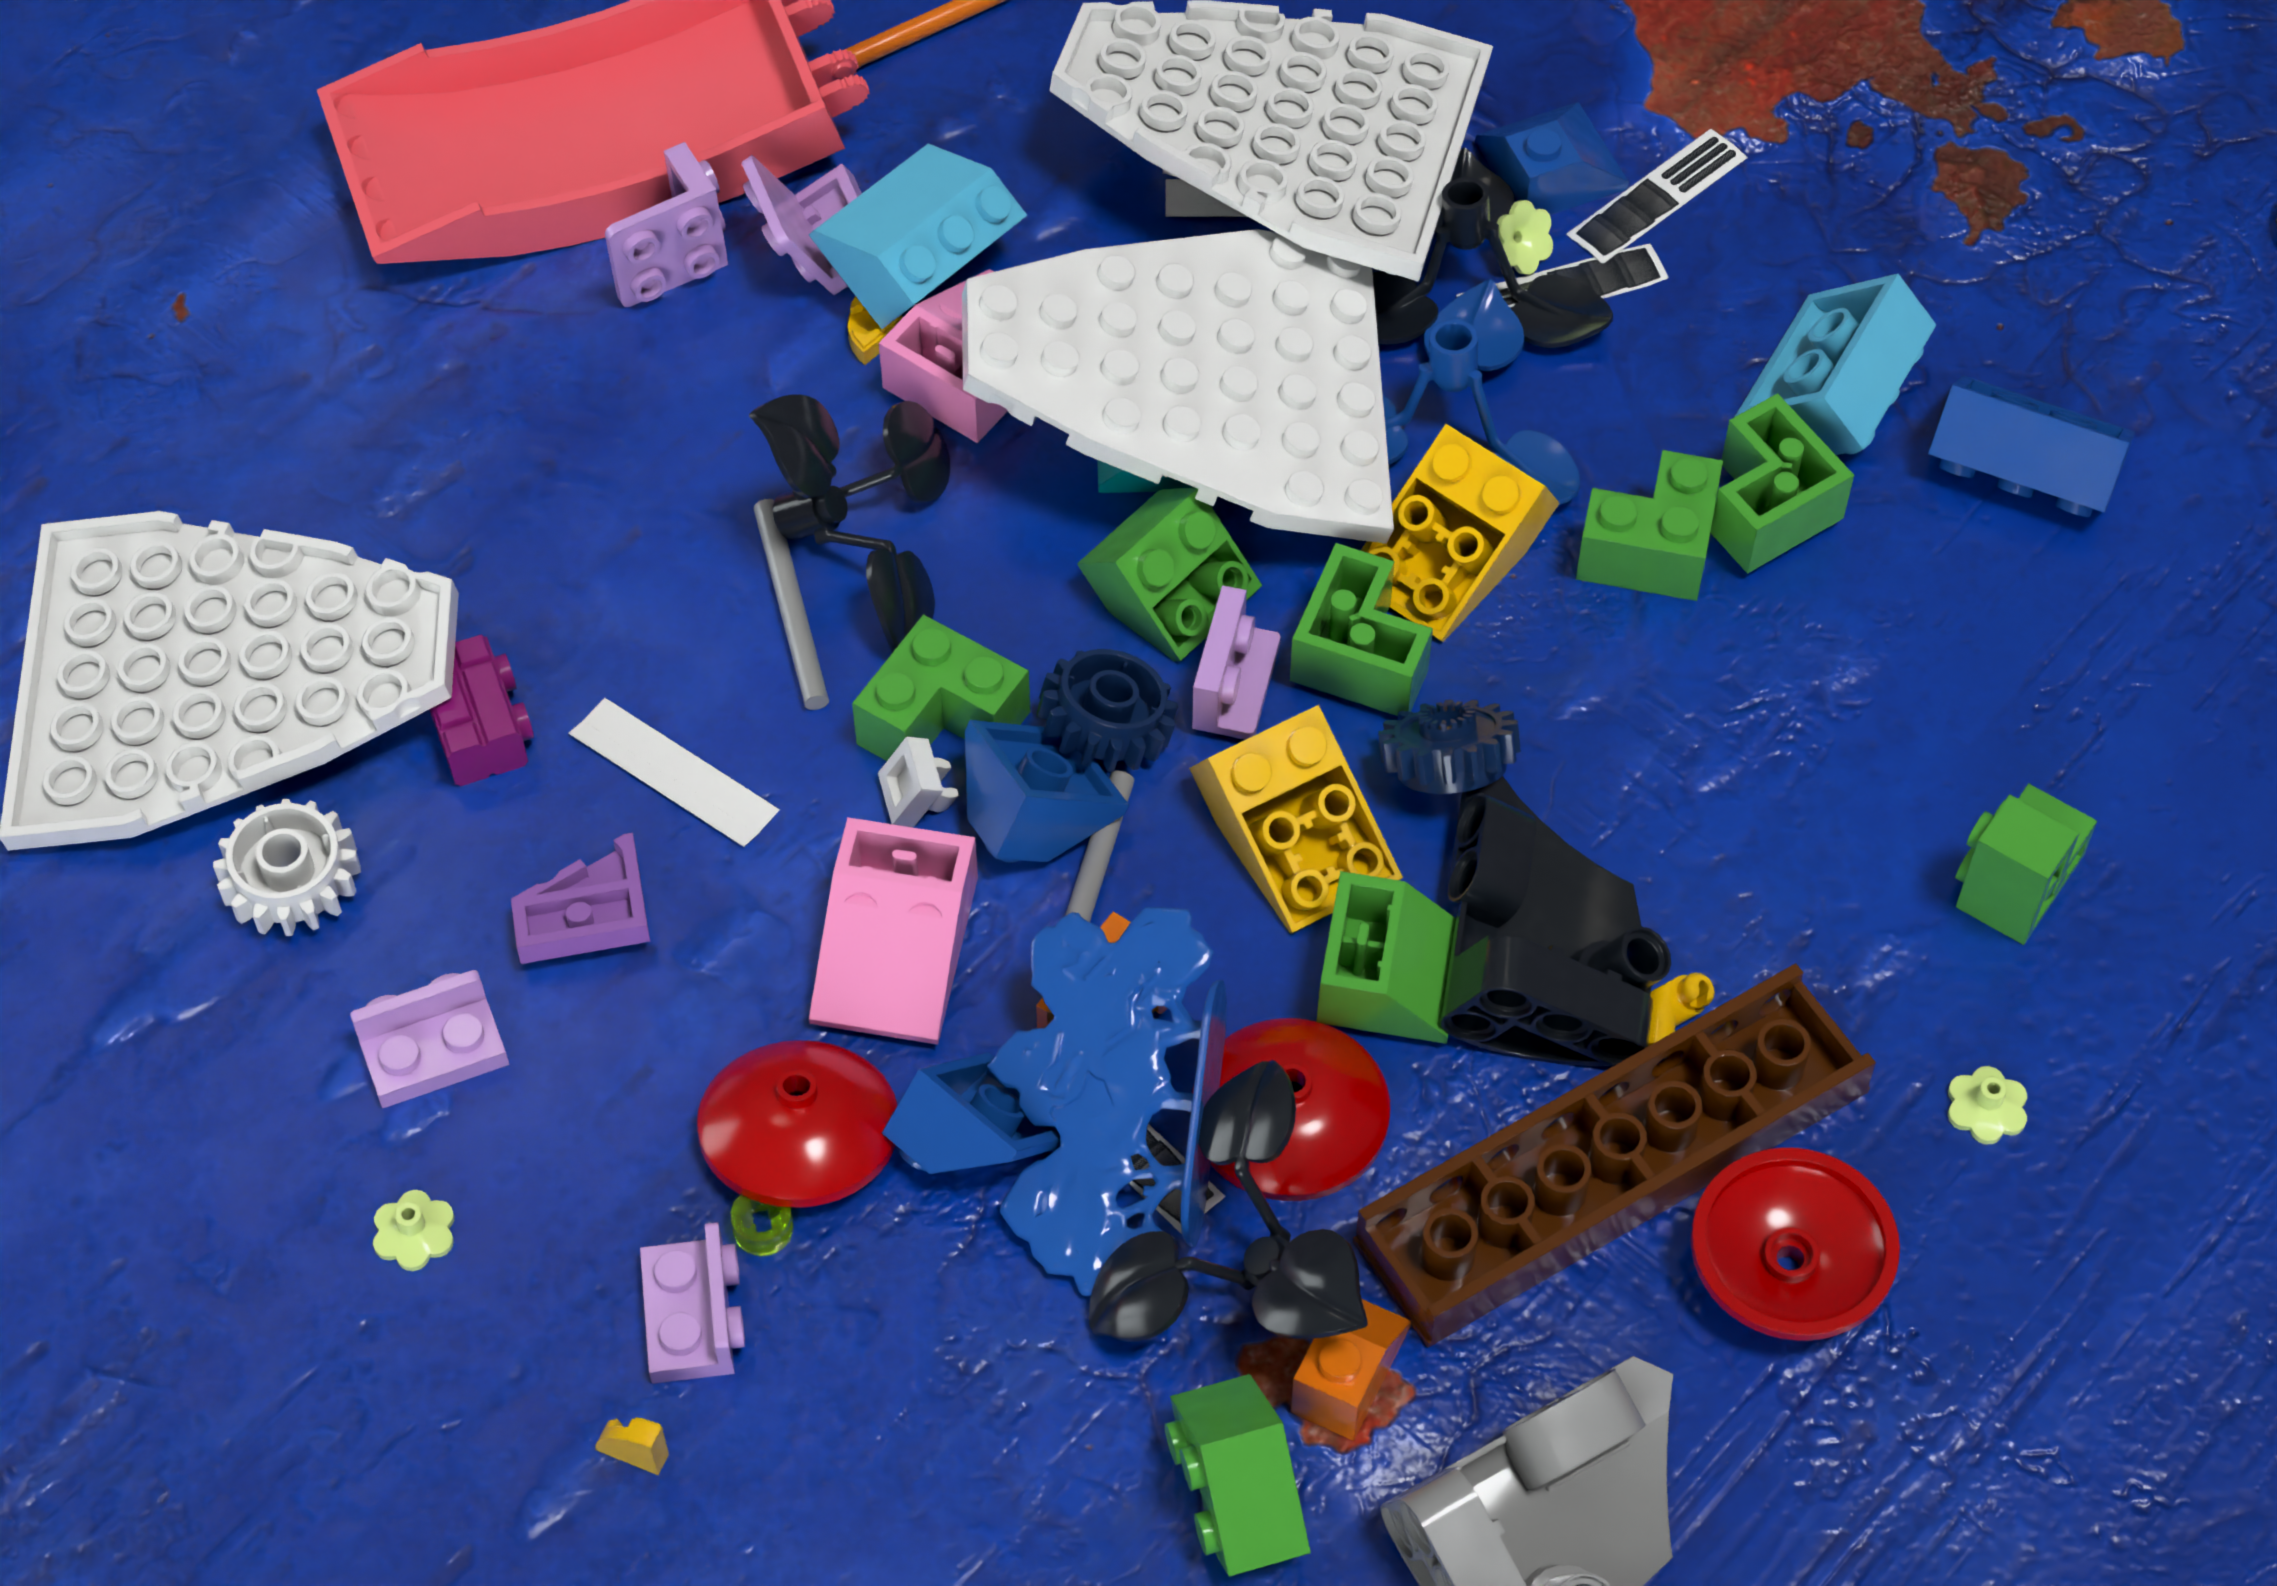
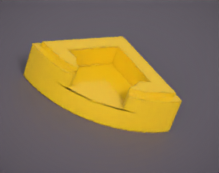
M855 296L851 302L847 323L848 339L855 356L866 365L880 354L879 342L894 328L903 316L900 315L881 329Z
M635 1417V1419L632 1418L628 1427H624L617 1418L609 1420L596 1443V1451L659 1475L669 1456L661 1424Z

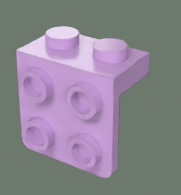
M685 142L664 150L672 198L615 222L605 231L616 293L624 307H631L640 302L652 301L668 290L694 279L707 277L715 270L728 265L723 235L726 226L718 204L717 193H719L720 189L717 178L710 164L706 160L698 162Z
M753 155L743 160L742 166L749 179L743 184V188L754 207L760 213H764L767 223L762 226V232L773 250L779 256L788 253L805 280L811 283L816 279L833 295L848 287L810 238L809 234L862 194L854 175L843 164H840L794 195Z

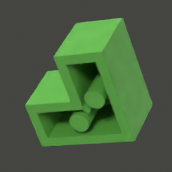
M1778 393L1729 420L1721 460H1723L1722 466L1735 480L1718 489L1710 533L1748 574L1844 519L1854 474Z
M1662 450L1653 498L1592 488L1582 536L1576 580L1697 601L1723 460Z
M1335 543L1292 638L1290 681L1398 716L1400 711L1411 712L1429 670L1433 628L1387 614L1391 605L1395 561Z
M923 614L853 701L856 743L858 746L888 761L906 737L929 739L931 745L943 729L965 739V729L969 720L1021 725L1031 712L1029 670Z
M2029 783L2019 798L2009 794L1994 815L1987 811L1981 815L1969 835L1966 845L1971 847V849L1963 859L1955 876V879L1963 882L1956 908L2025 945L2085 855L2097 820Z
M1247 1374L1170 1396L1175 1421L1165 1423L1166 1438L1174 1463L1176 1465L1182 1463L1190 1490L1200 1488L1204 1511L1195 1513L1194 1521L1204 1554L1210 1555L1215 1553L1229 1577L1310 1554L1311 1551L1284 1425L1252 1376Z

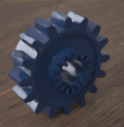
M1095 649L1086 652L1081 650L1077 651L1075 657L1069 662L1062 658L1059 659L1054 672L1046 674L1039 696L1041 700L1037 710V717L1047 720L1043 731L1045 737L1061 736L1062 742L1059 751L1062 754L1070 753L1075 749L1083 753L1081 757L1082 765L1088 767L1094 758L1103 760L1104 766L1109 772H1114L1117 761H1124L1132 770H1137L1143 757L1155 762L1159 758L1162 747H1168L1176 725L1174 718L1178 704L1167 700L1171 690L1170 685L1164 683L1155 669L1143 660L1131 654L1111 649Z
M1473 699L1464 705L1463 702L1459 701L1455 704L1453 700H1445L1443 704L1442 702L1436 703V707L1426 703L1420 704L1419 712L1400 711L1398 712V720H1386L1383 723L1384 730L1378 731L1381 763H1384L1385 772H1398V780L1404 786L1424 793L1451 794L1487 786L1501 778L1506 772L1507 764H1514L1516 762V753L1521 752L1518 720H1514V712H1500V704L1497 703L1479 707L1478 700Z

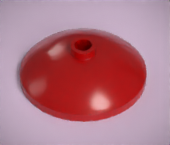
M1278 1018L1257 1022L1225 1038L1220 1087L1255 1064L1271 1060L1276 1061L1285 1069L1291 1082H1297L1303 1087L1300 1091L1294 1092L1296 1104L1295 1124L1290 1140L1280 1156L1268 1163H1254L1250 1161V1173L1265 1198L1279 1201H1305L1321 1198L1349 1186L1370 1168L1382 1150L1387 1137L1390 1120V1097L1386 1081L1378 1064L1362 1045L1332 1026L1299 1018ZM1211 1162V1166L1221 1176L1245 1191L1236 1176L1235 1162L1228 1165H1216Z
M782 1041L758 1047L741 1055L726 1065L714 1077L700 1102L697 1118L698 1139L701 1152L710 1169L724 1184L735 1192L754 1201L773 1206L799 1208L818 1206L840 1200L855 1193L871 1182L882 1171L896 1146L882 1132L898 1105L895 1094L884 1075L873 1064L857 1053L834 1044L819 1041Z
M1773 1148L1758 1151L1734 1161L1715 1176L1706 1187L1697 1205L1692 1224L1691 1248L1694 1264L1703 1285L1711 1297L1723 1310L1742 1324L1755 1331L1781 1339L1796 1341L1825 1339L1837 1336L1860 1325L1885 1300L1898 1269L1900 1258L1899 1233L1893 1214L1881 1193L1864 1175L1847 1163L1830 1155L1809 1149ZM1783 1257L1792 1258L1799 1264L1800 1268L1787 1270L1777 1260Z

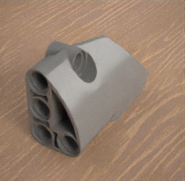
M1632 1356L1501 1431L1503 1436L1383 1503L1380 1506L1384 1524L1419 1586H1643L1673 1558L1667 1495V1444L1673 1374Z

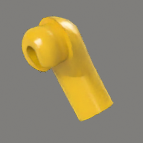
M1698 972L1681 975L1651 991L1650 996L1653 999V1010L1648 1046L1675 1032L1676 1026L1700 1014L1713 1001L1715 995L1714 986L1706 975Z

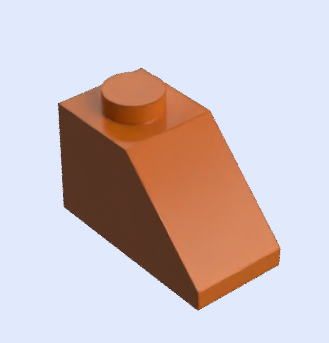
M1362 1299L1368 1325L1340 1335L1314 1338L1293 1378L1291 1413L1352 1441L1355 1440L1411 1327V1320Z

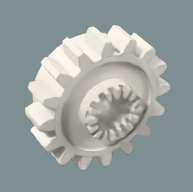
M283 799L281 804L267 807L261 804L256 807L255 812L244 820L237 818L233 822L235 830L230 838H221L218 843L223 858L214 861L213 868L219 881L217 887L225 906H232L236 920L242 924L253 917L258 932L261 934H266L274 923H281L285 936H292L296 922L303 920L314 931L319 928L317 914L325 910L329 914L338 916L342 913L337 896H354L357 891L352 876L361 873V865L356 853L357 848L350 828L342 829L336 812L332 811L326 815L321 814L316 802L309 801L306 805L291 803L290 799Z

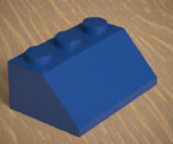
M1963 375L1952 384L1928 454L1941 458L1938 467L1947 472L1973 478L1976 470L1999 477L1997 487L2002 490L2031 498L2035 489L2058 497L2055 504L2056 507L2076 515L2090 517L2093 509L2105 513L2135 431Z

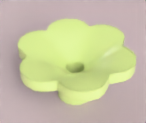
M1518 200L1514 202L1509 214L1502 215L1497 221L1499 225V238L1510 265L1514 266L1518 273L1530 275L1537 270L1539 261L1549 258L1553 251V240L1548 234L1551 229V217L1546 210L1535 209L1530 201Z
M1982 1066L1972 1076L1960 1075L1951 1081L1948 1095L1952 1104L1949 1107L1947 1116L1949 1122L1955 1128L1964 1131L1970 1130L1976 1141L1986 1145L1997 1143L2003 1134L2017 1135L2024 1130L2027 1115L2023 1107L2027 1100V1092L2021 1083L2005 1079L1998 1069L1990 1066Z
M421 1190L407 1191L397 1203H388L381 1206L374 1216V1223L378 1230L373 1239L376 1254L384 1260H397L398 1264L407 1271L422 1269L428 1263L430 1257L438 1258L447 1255L454 1244L450 1231L455 1218L452 1207L444 1201H431L429 1196Z

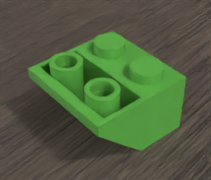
M1195 487L1158 490L1077 563L1108 612L1173 661L1184 659L1208 636L1222 585L1247 590L1246 600L1262 587L1261 582L1211 505L1195 499L1198 491Z
M1340 871L1320 982L1316 1022L1447 1044L1448 1034L1441 1028V1015L1456 918L1405 881Z

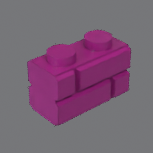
M482 634L455 642L452 698L429 709L455 785L459 786L489 778L492 773L499 775L524 767L528 762L524 741L534 738L524 703L511 705L507 692L517 689L507 655L504 653L494 657L488 638Z

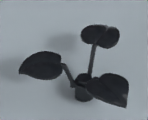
M1463 147L1460 151L1451 181L1442 190V210L1435 229L1436 242L1423 281L1416 285L1414 280L1391 275L1384 271L1372 273L1378 344H1398L1413 340L1424 334L1425 330L1435 323L1438 318L1437 304L1425 295L1433 289L1448 242L1458 249L1471 250L1479 247L1484 242V239L1489 240L1509 292L1515 300L1519 301L1511 310L1519 318L1523 327L1524 341L1532 345L1556 348L1580 342L1606 329L1613 322V312L1607 302L1591 288L1566 276H1539L1530 283L1527 291L1519 286L1499 238V225L1497 224L1498 219L1502 215L1509 214L1511 206L1515 202L1513 191L1501 177L1482 165L1466 147Z
M801 394L781 396L760 405L749 414V417L766 437L782 475L793 489L780 493L774 500L773 517L779 532L788 540H797L814 535L818 545L834 542L873 549L867 558V583L880 624L893 653L923 614L933 619L935 598L928 573L920 559L913 552L904 551L897 553L894 543L889 540L833 530L847 516L848 506L846 497L883 484L901 476L907 495L916 503L929 502L941 496L946 489L950 476L949 452L941 432L935 427L932 416L918 403L904 401L893 405L884 417L883 440L887 453L895 465L887 470L838 488L837 486H831V482L837 473L832 461L836 458L839 451V436L826 408L816 399Z
M1271 1060L1257 1063L1217 1089L1204 1106L1198 1142L1204 1156L1214 1164L1228 1165L1235 1162L1236 1176L1269 1229L1270 1236L1258 1238L1249 1245L1244 1255L1245 1269L1242 1271L1191 1256L1178 1259L1177 1241L1165 1231H1150L1130 1238L1111 1254L1103 1265L1093 1286L1089 1306V1325L1092 1333L1096 1336H1109L1126 1342H1137L1155 1337L1167 1330L1177 1320L1186 1304L1189 1286L1183 1273L1189 1271H1196L1237 1283L1245 1290H1251L1256 1287L1252 1298L1255 1317L1263 1327L1278 1336L1299 1339L1324 1338L1352 1332L1368 1325L1360 1293L1358 1263L1351 1245L1340 1234L1326 1229L1308 1231L1290 1241V1232L1281 1226L1250 1173V1161L1254 1163H1268L1280 1156L1290 1140L1295 1124L1296 1104L1293 1086L1288 1073L1276 1061Z

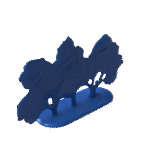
M1145 907L1115 943L1108 942L1104 931L1098 925L1088 922L1079 913L1075 912L1062 917L1054 927H1044L1035 935L1031 943V986L1042 995L1045 1004L1054 1015V1019L1045 1028H1036L1030 1031L1017 1030L998 1049L994 1059L987 1065L988 1069L1006 1088L1017 1089L1020 1093L1019 1106L1033 1125L1055 1126L1060 1134L1059 1148L1044 1160H1037L1020 1173L1001 1203L1000 1214L1016 1236L1029 1242L1033 1258L1042 1264L1047 1274L1073 1276L1077 1288L1083 1296H1091L1093 1286L1103 1265L1120 1245L1139 1234L1150 1231H1162L1155 1225L1152 1214L1161 1200L1174 1189L1182 1192L1181 1232L1185 1243L1190 1247H1195L1200 1237L1204 1220L1211 1161L1204 1156L1198 1142L1204 1106L1220 1087L1226 1033L1227 998L1224 980L1213 982L1207 993L1202 1021L1193 1020L1182 1004L1186 988L1196 981L1209 967L1214 952L1206 943L1203 934L1191 927L1192 915L1188 909ZM1156 1006L1167 1007L1171 1010L1173 1022L1154 1019L1152 1010ZM1191 1038L1199 1039L1193 1093L1176 1092L1171 1085V1075L1164 1060L1166 1048ZM1161 1109L1191 1112L1184 1164L1162 1166L1153 1157L1147 1146V1125L1152 1115ZM1139 1154L1144 1157L1149 1163V1168L1135 1170L1131 1156ZM1153 1178L1154 1186L1143 1185L1142 1195L1147 1198L1124 1208L1117 1205V1193L1125 1185L1136 1179ZM1136 1213L1145 1214L1142 1227L1137 1229L1127 1227L1126 1220Z

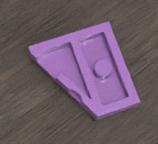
M633 833L623 834L614 839L615 851L588 867L579 859L558 871L552 880L536 884L511 898L516 945L521 964L650 942Z

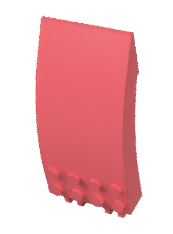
M630 0L600 12L545 28L486 41L425 50L422 43L317 89L372 257L377 264L506 257L567 247L605 238V231L611 224L672 198L664 150L683 142L687 144L698 162L706 160L710 164L719 184L720 191L717 193L718 203L745 193L743 184L749 179L742 166V161L751 155L778 179L845 149L833 117L851 110L853 106H859L860 103H864V100L868 99L867 95L870 94L866 80L862 76L859 77L858 74L853 76L857 73L856 70L859 67L852 51L839 49V51H833L832 54L827 53L808 62L800 43L799 36L817 29L819 25L824 26L826 22L833 18L835 11L831 0Z

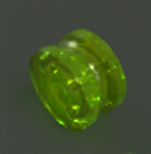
M740 1195L733 1203L730 1213L734 1238L739 1247L747 1253L757 1256L772 1255L781 1251L790 1242L794 1232L791 1207L768 1205ZM758 1211H767L768 1218L771 1219L772 1229L766 1232H757L756 1225L753 1224V1214Z

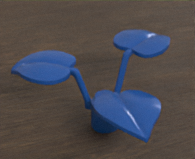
M1491 278L1469 289L1450 302L1438 313L1435 323L1425 330L1424 348L1429 357V362L1419 365V377L1405 408L1399 414H1396L1394 403L1383 395L1388 465L1396 462L1408 450V436L1401 426L1408 424L1412 420L1430 380H1433L1441 389L1448 392H1459L1469 386L1471 387L1490 449L1498 457L1545 485L1559 503L1563 504L1571 501L1573 497H1577L1580 489L1579 471L1568 451L1554 438L1542 432L1533 430L1519 431L1512 435L1505 445L1500 441L1496 433L1482 387V373L1478 370H1497L1514 361L1524 347V331L1519 318L1507 305Z

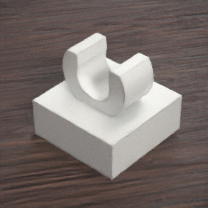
M906 737L878 772L891 824L914 827L928 809L935 812H943L959 796L957 789L942 787L941 780L949 772L951 765L945 759L934 758L929 739Z

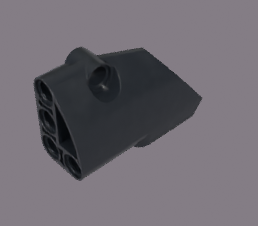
M1503 776L1482 788L1462 792L1447 892L1449 900L1458 903L1441 1015V1028L1445 1033L1456 1039L1484 1049L1524 1059L1564 1065L1615 1066L1648 1047L1653 1010V999L1650 996L1651 986L1662 980L1669 973L1671 954L1666 942L1658 933L1650 928L1641 926L1634 884L1623 880L1594 863L1565 842L1543 823L1517 796Z

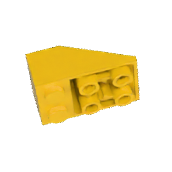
M1445 424L1392 503L1394 530L1387 544L1367 541L1361 551L1395 561L1390 608L1411 622L1433 628L1432 635L1444 642L1527 553L1560 503L1545 485Z
M1319 705L1189 768L1217 827L1290 934L1333 913L1340 871L1393 880L1403 878Z

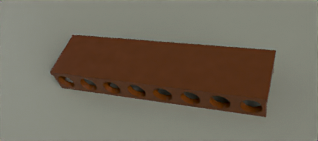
M1796 963L1358 1210L1356 1236L1353 1237V1243L1405 1317L1411 1320V1325L1427 1348L1705 1188L1715 1176L1734 1161L1758 1151L1774 1148L1869 1092V1083L1876 1062L1869 1053L1861 1056L1802 982L1804 972ZM1722 1024H1724L1720 1029H1718L1716 1032L1712 1033V1032H1713L1714 1030H1716L1719 1026H1721ZM1669 1054H1671V1055H1670L1668 1058H1666L1663 1062L1659 1063L1663 1058H1665L1666 1056H1668ZM1615 1086L1611 1091L1603 1095L1606 1091ZM1562 1116V1117H1561L1559 1120H1557L1555 1123H1553L1552 1125H1550L1549 1127H1547V1126H1548L1551 1122H1553L1555 1119H1557L1558 1117ZM1506 1148V1149H1505L1503 1152H1501L1499 1155H1497L1496 1157L1492 1158L1496 1153H1498V1152L1501 1151L1502 1149ZM1451 1179V1180H1450L1448 1183H1446L1444 1186H1442L1441 1188H1439L1438 1190H1436L1441 1184H1443V1183L1446 1182L1447 1180ZM1395 1211V1212L1392 1213L1389 1217H1387V1218L1384 1219L1383 1221L1379 1222V1221H1380L1382 1218H1384L1386 1215H1388L1389 1213Z

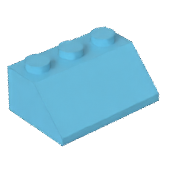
M928 143L813 230L809 236L879 327L883 329L1024 219L1027 214L992 168Z
M1898 273L1809 294L1735 417L1778 393L1835 455L1858 453L1864 450L1874 439L1878 424L1888 407L1898 398L1899 388L1912 366L1923 355V347L1935 329L1936 323Z

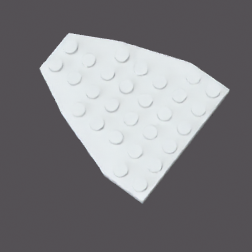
M1208 0L1187 1L1184 13H1158L1155 11L1153 1L1131 2L1126 5H1115L1109 2L1083 3L1052 73L1049 91L1147 161L1301 247L1419 282L1441 214L1442 190L1452 179L1493 46L1386 14L1366 13L1364 24L1332 22V10L1313 9L1312 17L1288 19L1285 18L1284 14L1279 13V6Z
M1254 229L1084 249L967 278L962 292L964 391L987 403L1003 406L1011 416L1032 426L1037 417L1068 433L1069 437L1066 445L1084 455L1159 484L1162 476H1168L1197 488L1198 491L1195 499L1214 506L1217 497L1250 509L1253 511L1250 521L1266 528L1387 544L1394 530L1371 267L1340 258H1333L1326 254L1303 248L1276 232Z
M163 511L42 524L1 816L0 840L9 851L133 838L323 765L452 698L459 597L452 579L428 571L421 573L413 572L407 568L406 564L385 558L382 564L357 556L353 547L335 541L266 529L263 530L260 537L235 533L230 523L211 520L208 528L184 524L178 514Z

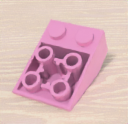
M989 269L976 276L992 273L994 271ZM964 281L916 304L879 342L882 386L905 401L918 403L933 418L974 442L979 443L1008 410L999 404L987 403L963 390L962 292L966 283Z
M847 817L832 876L809 1014V1024L938 1045L978 879L975 837Z

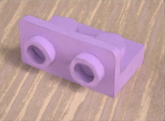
M1222 585L1193 686L1192 729L1246 740L1254 736L1257 731L1280 647V634L1274 631L1255 628V617L1246 615L1247 590Z
M471 970L462 974L450 973L434 979L427 986L398 996L384 995L375 998L365 1007L350 1013L382 1109L509 1065L505 1048L477 970Z
M719 1222L705 1224L706 1240L640 1248L648 1365L652 1384L735 1374L733 1349L745 1347V1335L741 1306L729 1307L727 1286L740 1285L736 1244L723 1245Z

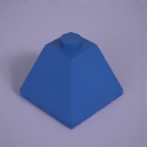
M1579 102L1478 134L1475 137V144L1492 172L1501 177L1510 186L1514 194V201H1530L1535 209H1544L1550 215L1628 189L1629 181Z
M969 720L965 729L967 820L985 843L986 850L996 859L1009 863H1015L1019 860L1048 862L1125 815L1129 807L1128 802L1094 759L1087 767L1081 764L1083 753L1076 749L1070 753L1062 754L1059 751L1062 742L1061 736L1045 737L1043 733L1044 727Z
M989 1052L920 1068L882 1132L884 1136L900 1148V1155L908 1164L929 1174L1008 1163L1051 1151L1060 1147V1134L1055 1126H1035L1030 1122L1019 1106L1020 1093L1017 1089L1006 1088L988 1069L987 1065L994 1059V1056Z

